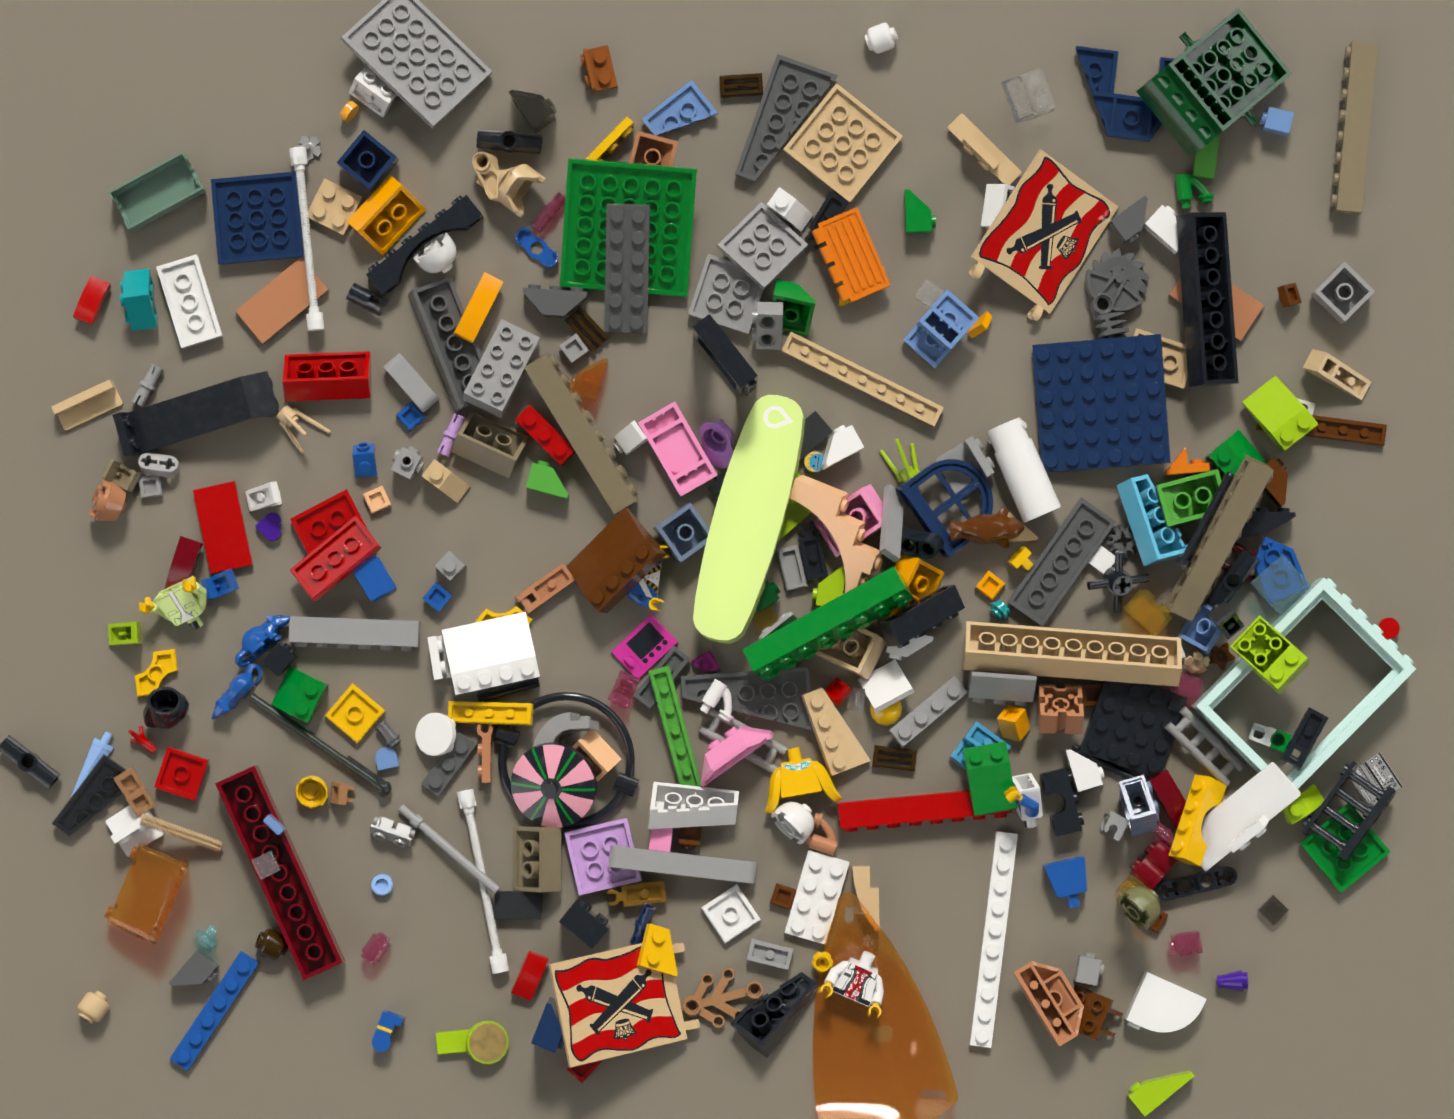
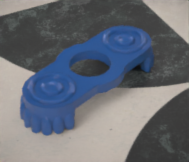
M529 228L518 229L515 241L527 251L530 257L537 259L544 267L549 268L556 265L559 259L556 251L549 248L543 239L536 237ZM539 242L543 245V251L540 254L532 253L531 246L533 243Z

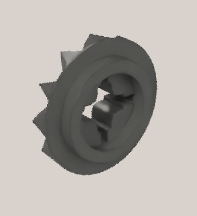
M1128 524L1114 526L1106 536V546L1113 555H1115V551L1120 550L1124 552V558L1134 555L1138 550L1131 527ZM1121 532H1123L1125 538L1132 539V541L1126 543L1125 550L1122 544L1114 543V541L1121 539Z

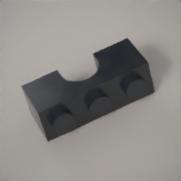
M1063 767L1040 773L1044 793L1046 795L1059 793L1064 799L1063 809L1059 813L1050 815L1055 836L1058 837L1082 831L1081 826L1084 825L1082 813L1077 812L1076 805L1079 804L1077 792L1072 791L1071 784L1074 783L1072 772L1067 771V768Z

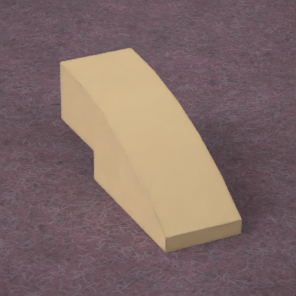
M852 866L853 882L860 906L874 930L880 931L879 888L870 887V866Z

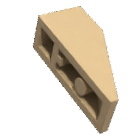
M1312 349L1303 366L1305 370L1317 378L1361 401L1371 384L1370 380L1327 352Z

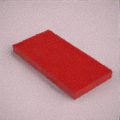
M236 481L193 490L210 574L253 565Z
M354 516L293 566L290 572L310 598L317 602L382 547L360 519Z

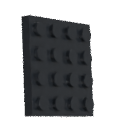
M1103 681L1079 751L1154 777L1163 771L1174 737L1165 727L1170 722L1174 726L1180 722L1182 717L1180 711L1185 707L1188 698L1149 684Z

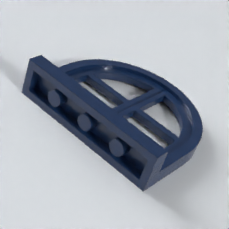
M946 459L934 462L906 482L895 487L924 530L937 533L943 538L944 547L940 550L943 557H950L970 541L964 538L950 541L949 533L937 518L939 515L956 504L966 519L971 518L960 500L977 487L981 495L979 515L992 514L993 494L986 477L975 466L961 460ZM946 470L959 471L970 477L973 481L955 494L940 472ZM933 475H936L951 497L932 510L917 487Z

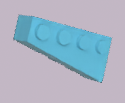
M1148 474L1130 478L1116 485L1143 566L1182 556L1187 545L1183 543L1180 537L1182 534L1179 528H1175L1174 525L1167 527L1158 492Z

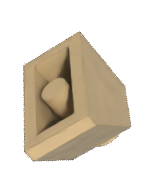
M435 459L422 475L423 478L457 503L470 488V485Z

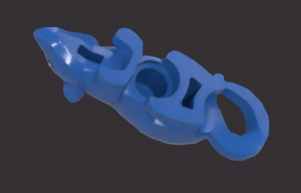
M267 615V621L261 626H256L246 631L242 638V649L235 656V663L239 667H245L270 649L268 644L271 641L273 643L280 641L282 637L277 632L290 622V616ZM252 654L248 659L242 660L244 656Z
M249 663L246 667V672L237 675L229 683L228 689L222 694L221 698L216 699L212 714L213 720L225 715L230 711V708H236L238 701L241 698H246L252 687H255V684L261 680L263 670L258 663ZM254 669L258 671V677L255 682H253Z

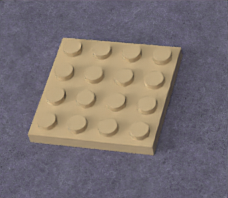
M836 83L783 151L850 203L903 136Z

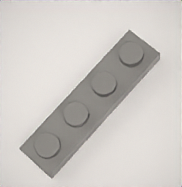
M953 676L894 725L889 732L901 747L905 746L968 693V691Z

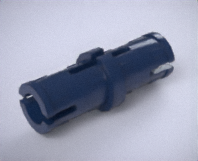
M643 904L640 916L634 924L635 929L630 944L634 945L643 942L646 925L651 924L656 911V907L652 904Z

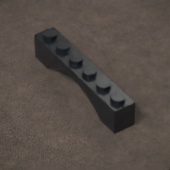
M467 195L457 197L451 203L453 206L448 210L442 209L434 216L436 219L430 224L428 222L424 223L418 229L419 233L414 237L410 235L401 242L402 246L399 249L390 250L384 256L385 260L380 264L376 262L368 268L367 277L383 296H386L401 284L402 275L408 261L414 252L425 242L442 233L467 231L484 218Z

